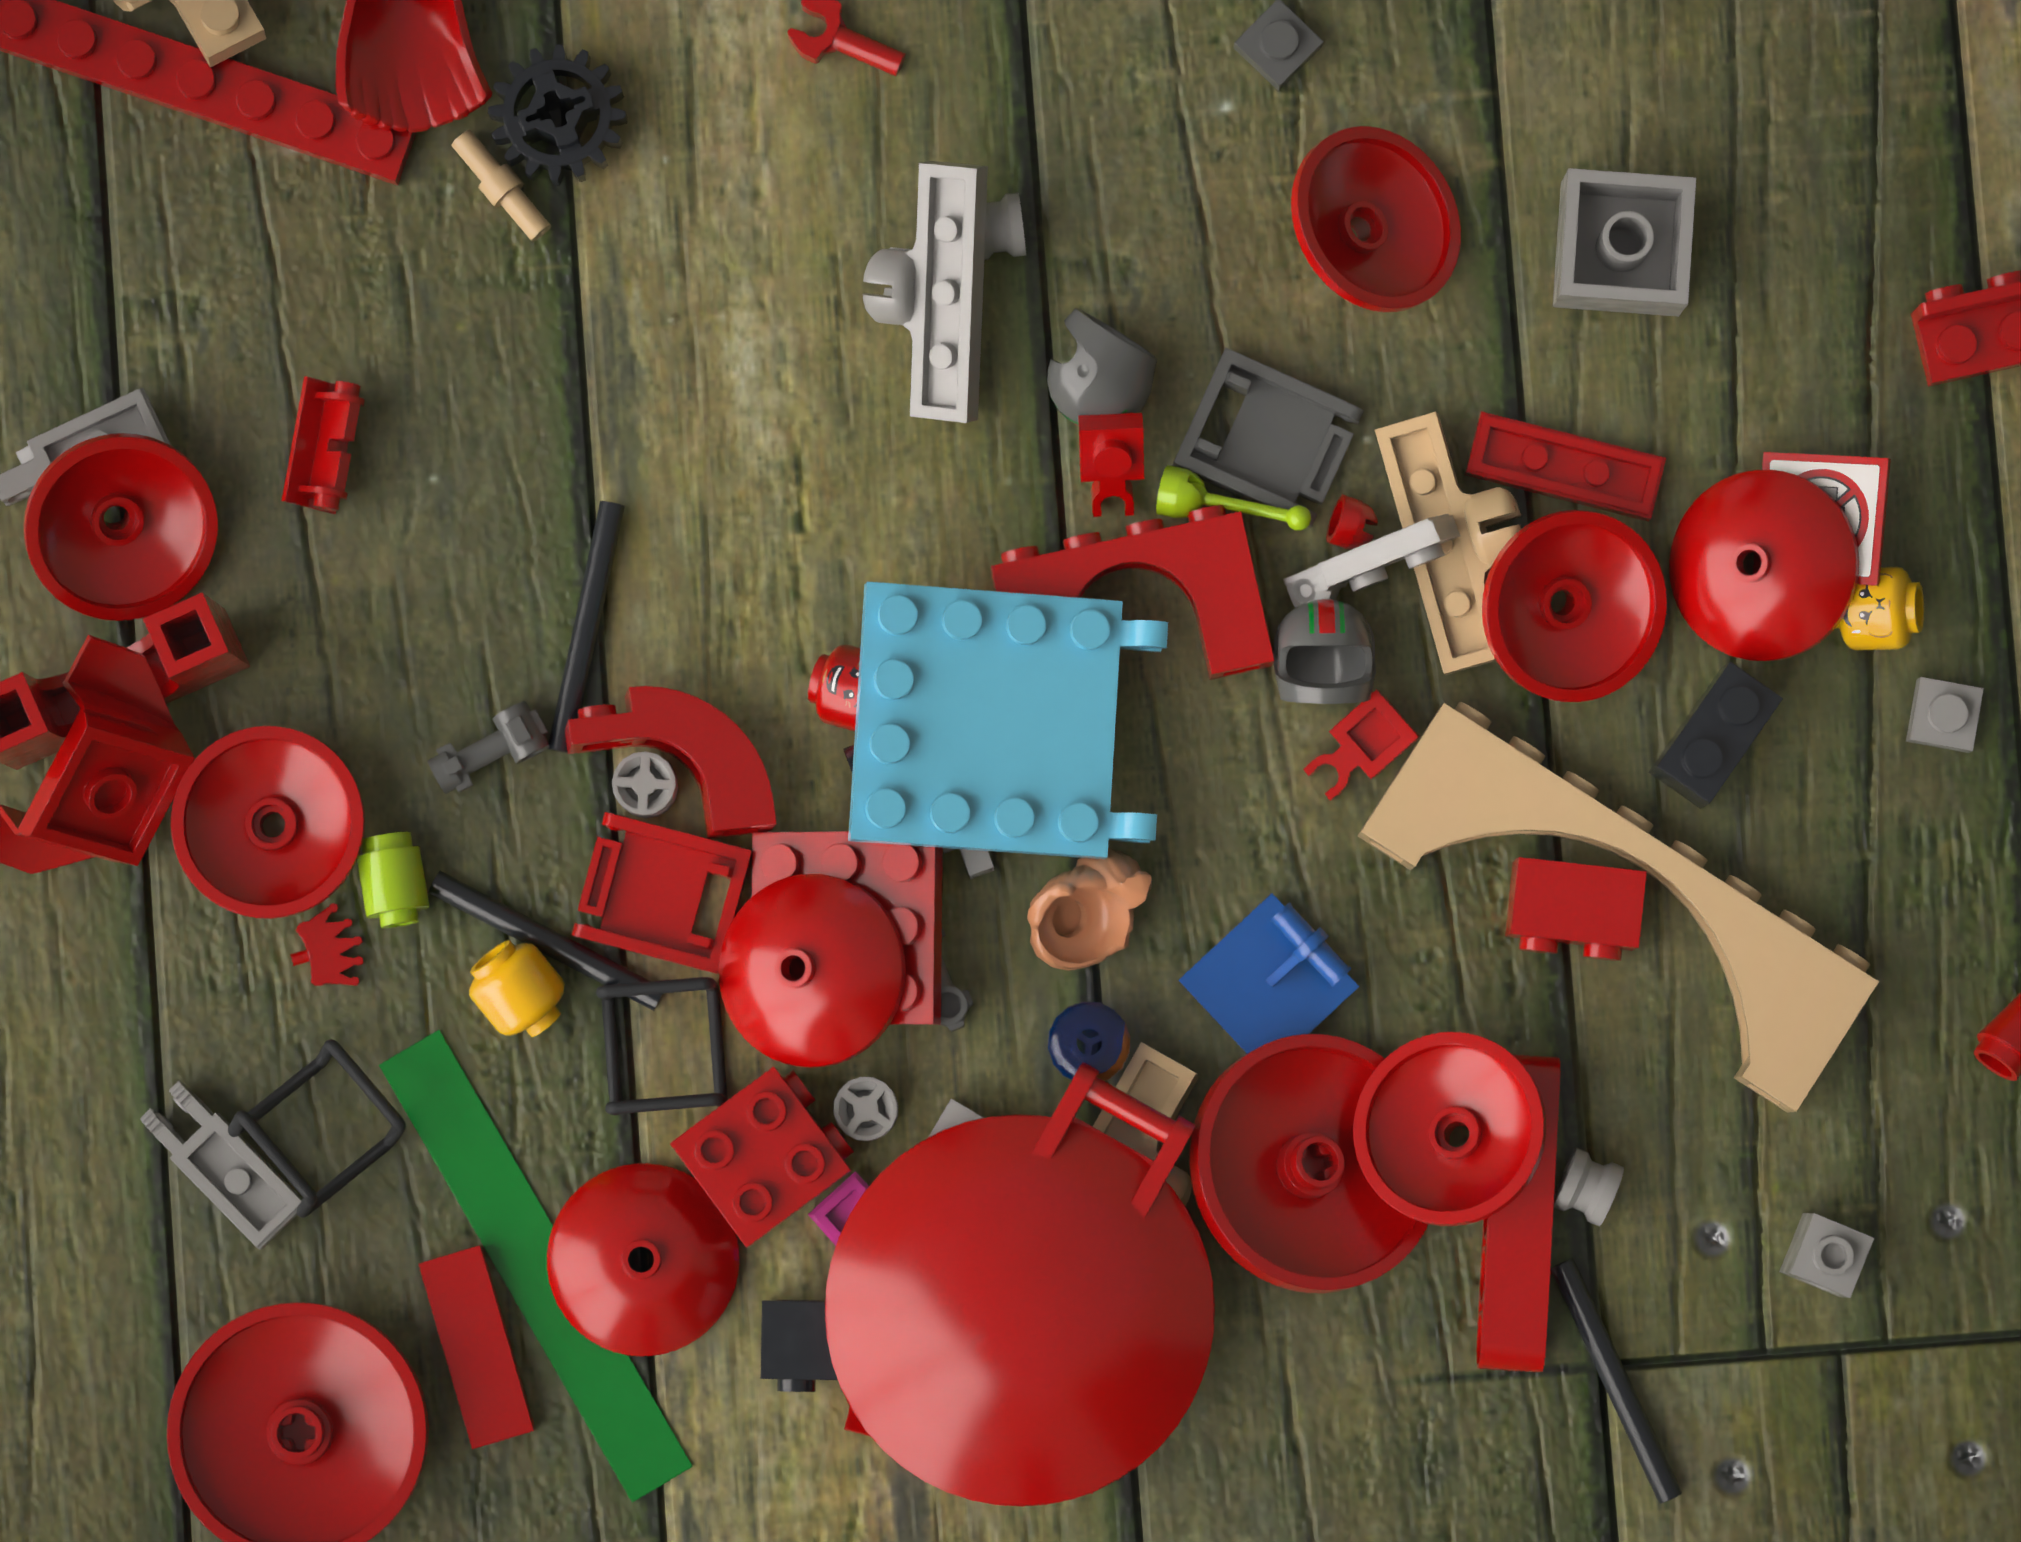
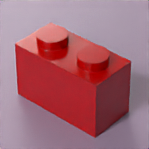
M1518 857L1512 864L1505 937L1520 938L1519 950L1557 954L1558 944L1565 943L1583 945V957L1621 961L1622 950L1633 951L1639 948L1647 871Z

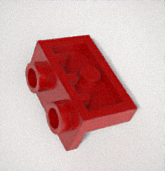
M2021 270L2000 274L1987 279L1988 288L1964 293L1963 285L1956 284L1925 293L1927 302L1921 303L1911 313V318L1928 387L2021 366Z

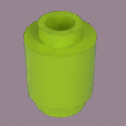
M411 832L387 833L363 839L362 855L358 857L357 865L366 918H379L381 928H395L418 923V911L428 909L430 905L420 847L413 846Z

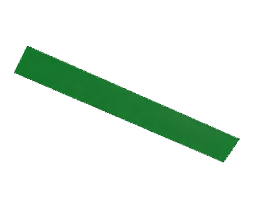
M440 1030L435 1031L379 1064L388 1083L631 1502L636 1501L693 1467L629 1355L607 1350L588 1340L570 1324L557 1305L547 1272L548 1242L553 1225Z

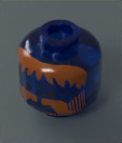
M1083 1001L1068 1006L1055 1018L1048 1032L1047 1050L1052 1065L1064 1078L1072 1081L1082 1062H1085L1100 1071L1097 1076L1098 1078L1108 1081L1123 1068L1130 1054L1131 1037L1126 1022L1115 1009L1100 1002ZM1093 1030L1099 1035L1089 1039L1082 1032ZM1077 1038L1086 1044L1084 1054L1077 1047ZM1102 1041L1100 1050L1096 1054L1091 1055L1092 1045Z

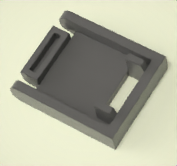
M1225 348L1176 455L1173 466L1186 468L1197 474L1202 480L1251 502L1290 509L1298 505L1295 502L1297 497L1301 496L1314 503L1322 504L1354 433L1331 424L1334 415L1346 422L1359 424L1364 411L1349 402ZM1224 386L1246 397L1223 447H1220L1200 438V435ZM1309 510L1311 513V523L1308 527H1312L1317 514Z

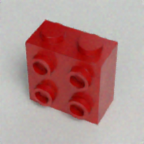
M773 1066L670 1143L746 1248L755 1244L853 1171L845 1161L847 1157L854 1153L853 1149L832 1121L821 1128L807 1110V1107L816 1100L794 1070L783 1077L779 1070Z

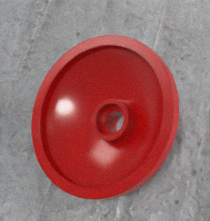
M1356 126L1329 135L1316 144L1301 162L1292 188L1291 212L1293 226L1301 250L1308 263L1331 290L1352 304L1368 310L1399 312L1418 306L1433 297L1444 287L1451 277L1459 257L1461 245L1460 218L1454 196L1446 179L1435 163L1419 147L1401 135L1389 130L1371 126ZM1351 227L1355 230L1357 237L1353 233Z
M130 433L97 436L76 444L63 452L38 478L28 499L24 516V540L27 554L36 575L45 588L61 603L81 614L114 621L144 618L170 607L183 598L198 583L206 571L214 553L218 533V517L213 495L204 477L191 460L161 440ZM121 506L126 509L125 516L119 522L109 523L104 520V515L109 508Z
M1746 471L1734 474L1712 485L1688 508L1678 525L1671 545L1669 559L1670 583L1673 596L1683 618L1690 628L1707 644L1727 655L1752 661L1783 660L1815 647L1831 634L1842 621L1853 600L1858 582L1859 552L1857 541L1844 511L1818 485L1803 477L1784 471ZM1755 551L1761 558V567L1757 573L1748 575L1743 568V561L1748 553Z
M1567 510L1548 514L1536 519L1518 531L1501 549L1488 573L1482 598V621L1489 648L1500 667L1513 681L1538 696L1561 702H1584L1604 697L1631 681L1643 669L1654 653L1661 638L1666 618L1667 596L1665 581L1660 565L1649 545L1638 533L1623 522L1601 513L1586 510ZM1562 590L1566 596L1565 606L1560 611L1554 612L1551 606L1552 598L1555 593Z
M258 726L238 730L208 746L195 758L184 773L177 787L171 811V835L174 850L184 873L191 883L218 906L236 914L259 919H275L297 915L329 898L343 884L354 868L361 851L365 832V813L362 796L357 782L343 760L327 745L301 731L279 726ZM271 814H280L285 821L284 831L277 837H268L263 830V823Z
M799 874L786 877L764 887L752 896L731 922L722 944L719 959L721 996L735 1028L752 1047L773 1060L793 1066L825 1067L836 1065L868 1049L880 1038L892 1022L899 1008L905 986L906 961L904 948L897 927L887 910L872 894L862 887L845 879L824 874ZM800 957L805 963V972L799 980L795 981L790 975L789 967L793 959Z
M1462 1032L1434 1033L1419 1037L1402 1045L1389 1054L1370 1075L1360 1094L1355 1110L1353 1138L1356 1157L1372 1189L1382 1200L1401 1214L1431 1225H1466L1498 1213L1512 1203L1527 1187L1539 1166L1544 1151L1547 1126L1546 1113L1540 1091L1533 1077L1525 1066L1505 1048L1491 1040L1474 1034ZM1467 1126L1469 1130L1467 1142L1459 1147L1451 1146V1132L1456 1127Z
M650 1163L622 1165L609 1169L593 1177L578 1188L558 1214L551 1230L547 1250V1272L550 1287L557 1305L566 1319L580 1334L591 1342L607 1350L631 1356L666 1354L685 1347L704 1335L726 1310L736 1287L740 1265L736 1233L697 1180L675 1168ZM637 1247H646L653 1253V1266L646 1272H637L630 1265V1254Z

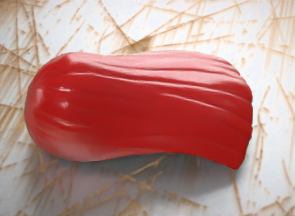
M346 0L336 53V92L339 104L354 119H362L364 124L370 126L377 124L380 129L384 130L392 128L400 132L406 130L410 133L429 130L431 126L437 128L454 120L458 121L468 117L470 113L484 105L492 97L493 92L481 70L473 49L462 0Z

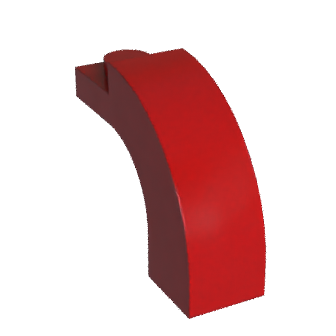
M634 686L629 687L625 695L627 713L617 714L616 705H595L579 709L577 719H568L565 727L568 754L626 747H649L661 750L679 760L690 771L699 787L703 803L707 839L750 835L752 832H771L777 824L770 781L757 750L738 725L713 705L678 690L664 687Z

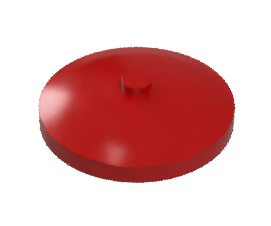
M1301 1034L1280 1038L1264 1044L1240 1057L1217 1078L1206 1094L1194 1122L1196 1127L1191 1135L1189 1152L1190 1174L1196 1202L1204 1221L1221 1247L1238 1264L1258 1278L1281 1288L1304 1293H1330L1354 1288L1377 1279L1405 1259L1420 1241L1429 1225L1411 1219L1389 1206L1372 1189L1360 1168L1353 1138L1355 1110L1365 1083L1385 1058L1357 1042L1326 1034Z
M294 1302L262 1307L248 1312L218 1329L200 1346L184 1368L171 1399L167 1421L169 1461L180 1493L199 1521L223 1542H368L391 1524L411 1498L419 1482L428 1449L429 1424L425 1397L420 1382L403 1352L385 1333L364 1318L349 1311L320 1303Z

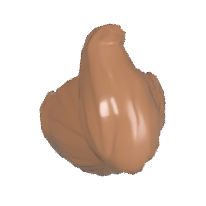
M1108 848V857L1105 859H1078L1077 865L1073 870L1063 872L1049 880L1030 902L1027 920L1031 926L1030 943L1036 956L1053 968L1070 971L1101 963L1107 957L1128 948L1130 933L1134 926V908L1142 905L1147 899L1152 888L1151 875L1142 871L1138 862L1128 855Z

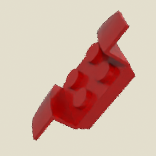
M88 635L63 682V686L81 708L27 812L0 804V863L29 874L58 868L94 857L138 866L175 797L177 787L184 773L195 759L182 733L172 719L145 656L123 646Z

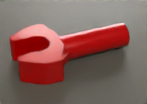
M801 1L804 12L814 18L822 19L827 25L824 33L817 37L809 36L805 32L793 28L788 29V38L802 58L817 64L824 55L839 51L895 77L898 75L906 54L848 29L841 17L842 5L839 1Z

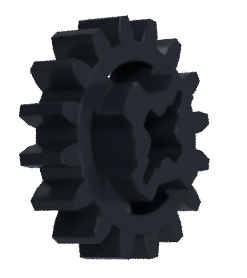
M556 44L553 59L544 60L537 48L531 49L530 59L532 65L524 69L520 64L512 61L508 64L514 78L512 84L495 82L493 86L496 94L504 100V104L488 107V114L492 120L502 122L504 126L492 132V137L496 145L512 143V146L504 156L507 163L512 167L524 159L527 160L525 173L527 178L532 181L540 175L542 169L549 170L554 186H560L563 172L572 170L578 181L583 182L586 180L585 164L592 161L596 166L604 170L608 164L602 152L603 148L608 146L620 149L623 144L621 137L612 131V126H621L628 123L626 111L612 108V105L624 98L621 86L604 87L611 76V71L606 64L595 68L593 71L589 70L591 58L588 51L582 49L574 61H570L567 59L563 45ZM556 76L575 78L586 84L589 89L584 86L574 90L558 83ZM532 85H535L536 92L529 107L518 111L517 115L521 98ZM561 103L562 108L568 111L566 113L567 124L556 128L553 121L549 119L551 117L549 107L553 104ZM600 115L594 135L582 146L580 138L587 123L597 120V116ZM542 140L558 147L561 155L539 152L526 142L530 141L533 144Z

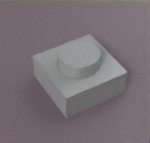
M1924 677L1918 678L1916 680L1906 742L1966 753L1972 752L1984 688Z

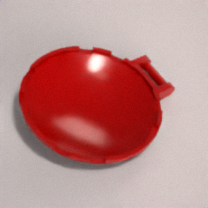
M1082 1062L1052 1117L1014 1114L972 1120L942 1130L900 1155L878 1175L855 1205L838 1238L830 1263L825 1298L826 1336L834 1371L840 1388L853 1413L882 1450L903 1468L926 1483L947 1493L972 1501L1002 1506L1048 1505L1081 1497L1121 1479L1150 1457L1176 1429L1193 1402L1210 1357L1214 1334L1215 1300L1208 1256L1199 1231L1187 1208L1173 1188L1166 1182L1196 1124L1180 1115L1177 1121L1139 1101L1098 1078L1097 1076L1100 1071L1085 1062ZM1084 1100L1163 1143L1155 1160L1153 1161L1076 1118L1075 1116Z

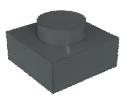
M1276 0L1234 42L1233 48L1279 91L1322 48L1324 41L1281 0Z

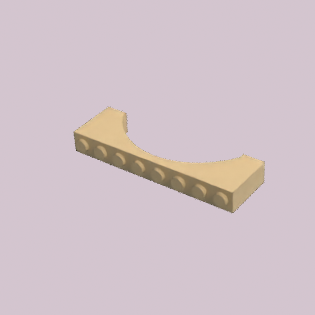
M1459 702L1455 709L1443 703L1357 836L1409 870H1412L1417 865L1422 856L1454 844L1484 837L1526 834L1549 835L1585 842L1613 852L1647 871L1648 874L1663 884L1688 909L1706 934L1722 965L1733 996L1740 1031L1742 1065L1734 1079L1787 1113L1797 1112L1879 983L1878 980L1866 973L1870 963L1842 945L1837 944L1833 952L1811 938L1816 929L1797 915L1783 909L1778 917L1757 904L1762 896L1761 893L1739 878L1729 875L1725 882L1707 872L1703 867L1708 860L1686 844L1675 840L1672 846L1668 847L1649 834L1653 824L1635 811L1621 805L1617 813L1601 804L1595 800L1599 790L1582 777L1567 771L1563 778L1551 772L1541 765L1545 755L1529 743L1513 736L1508 744L1487 731L1492 722L1476 709L1463 702Z

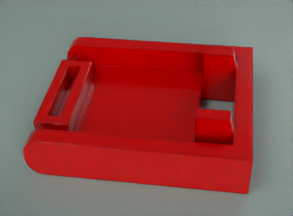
M604 812L601 825L606 826L610 830L624 831L626 835L623 843L597 836L577 911L603 918L601 927L596 929L588 924L574 923L571 936L719 975V959L726 932L738 912L752 859V850ZM708 873L731 879L715 940L692 934Z

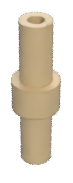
M470 129L453 141L451 146L480 179L479 189L495 208L502 206L532 242L541 238L551 228V224L521 190L524 185L523 181L508 164L500 165Z

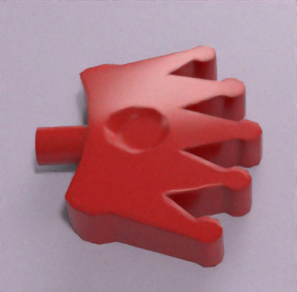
M335 903L330 904L329 907L309 921L302 922L297 926L296 932L304 942L306 950L290 954L293 966L310 962L311 983L314 986L322 987L326 984L358 986V977L353 976L349 978L341 973L354 966H362L363 958L360 956L352 958L342 956V954L355 946H360L362 939L360 936L336 938L346 928H351L353 922L349 918L340 922H327L332 913L338 912V905Z

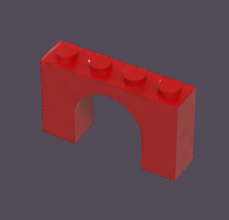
M1223 505L1205 507L1189 512V523L1164 528L1161 518L1145 520L1126 526L1127 536L1102 541L1100 532L1081 534L1063 540L1065 550L1042 555L1039 553L1038 546L1017 548L1001 553L1002 563L991 566L994 589L997 592L1081 598L1085 591L1096 581L1117 571L1139 569L1154 572L1173 582L1190 602L1198 626L1209 680L1272 667L1274 663L1241 511L1226 514Z
M203 592L143 618L149 634L126 647L145 656L166 704L250 667L225 608ZM21 672L0 681L1 764L19 770L59 751L81 709L63 686L68 672L42 679H36Z

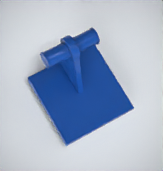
M1273 893L1178 980L1246 1054L1280 1038L1309 1034L1359 987L1347 974L1352 968L1348 967L1325 942L1329 935L1321 927L1315 931L1291 906L1290 902L1284 906Z

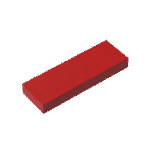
M1481 411L1464 475L1649 522L1652 518L1666 458Z
M478 1245L418 1263L471 1448H479L535 1431V1425L483 1246Z

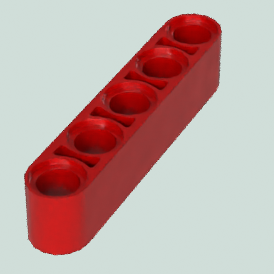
M1512 1054L1525 1066L1540 1091L1546 1113V1140L1539 1166L1527 1187L1504 1209L1483 1219L1476 1362L1478 1369L1543 1372L1547 1341L1560 1094L1559 1057Z

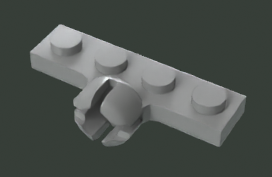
M939 161L919 163L915 245L913 249L890 247L889 249L877 251L869 260L864 273L863 282L892 285V287L884 289L883 295L863 293V302L868 314L876 322L902 325L911 333L913 341L910 397L911 417L961 423L978 420L988 166Z

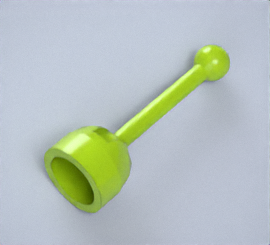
M1167 465L1164 469L1157 497V515L1171 518H1188L1189 512L1200 509L1203 505H1223L1227 510L1241 511V513L1287 522L1288 526L1296 531L1306 529L1311 523V513L1304 506L1296 505L1290 509H1284L1207 493L1202 479L1192 471Z

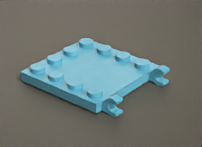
M866 582L864 584L848 841L1105 859L1108 857L1109 840L1134 843H1150V841H1155L1157 814L1110 812L1120 649L1146 652H1161L1162 648L1166 649L1168 622L1122 620L1123 601Z

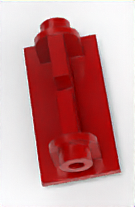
M304 376L281 501L329 514H336V511L339 510L340 500H347L348 493L345 492L351 460V454L347 453L349 441L354 442L359 410L365 403V399L359 397L360 385L344 381H336L333 384Z

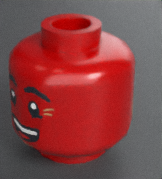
M844 644L837 646L830 655L821 654L813 668L808 687V700L810 703L816 704V712L822 722L854 732L860 647Z

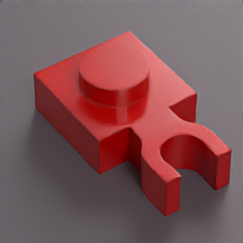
M1142 413L1078 415L1081 482H1093L1091 488L1092 516L1102 517L1101 503L1104 499L1111 496H1117L1124 500L1125 516H1134L1133 486L1130 480L1144 479V428Z
M1376 689L1372 692L1369 701L1361 702L1329 731L1341 747L1332 754H1323L1316 757L1303 770L1308 776H1312L1324 764H1329L1336 768L1339 776L1338 782L1325 793L1327 798L1333 801L1349 786L1351 775L1359 766L1370 779H1374L1421 736L1379 689Z

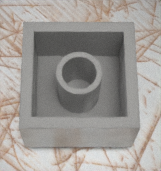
M1568 168L1561 181L1552 307L1679 317L1688 305L1696 178Z

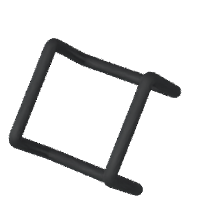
M711 977L603 985L597 988L596 994L601 998L609 1093V1102L605 1106V1111L608 1114L619 1115L624 1113L721 1106L727 1101L720 996L716 980ZM706 990L714 1093L622 1101L614 997Z
M329 1039L324 1043L318 1056L253 1109L249 1112L244 1110L238 1111L228 1127V1133L231 1137H237L246 1130L303 1196L296 1212L299 1217L305 1218L389 1151L403 1134L406 1124L401 1115L337 1041ZM333 1056L390 1122L392 1127L380 1142L316 1193L258 1125L257 1121L321 1071Z

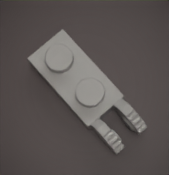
M179 1080L169 1089V1092L173 1096L175 1103L183 1111L189 1113L201 1127L185 1142L173 1129V1125L161 1113H157L151 1108L140 1120L173 1154L170 1159L256 1248L262 1250L297 1216L296 1210L303 1198L241 1135L231 1137L228 1133L230 1124L220 1113L213 1114L209 1107L186 1084Z

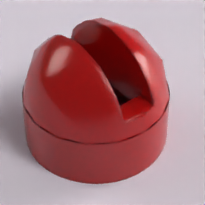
M1342 494L1332 511L1326 533V542L1345 549H1355L1371 542L1374 536L1364 532L1363 528L1365 524L1378 525L1375 512L1362 500Z

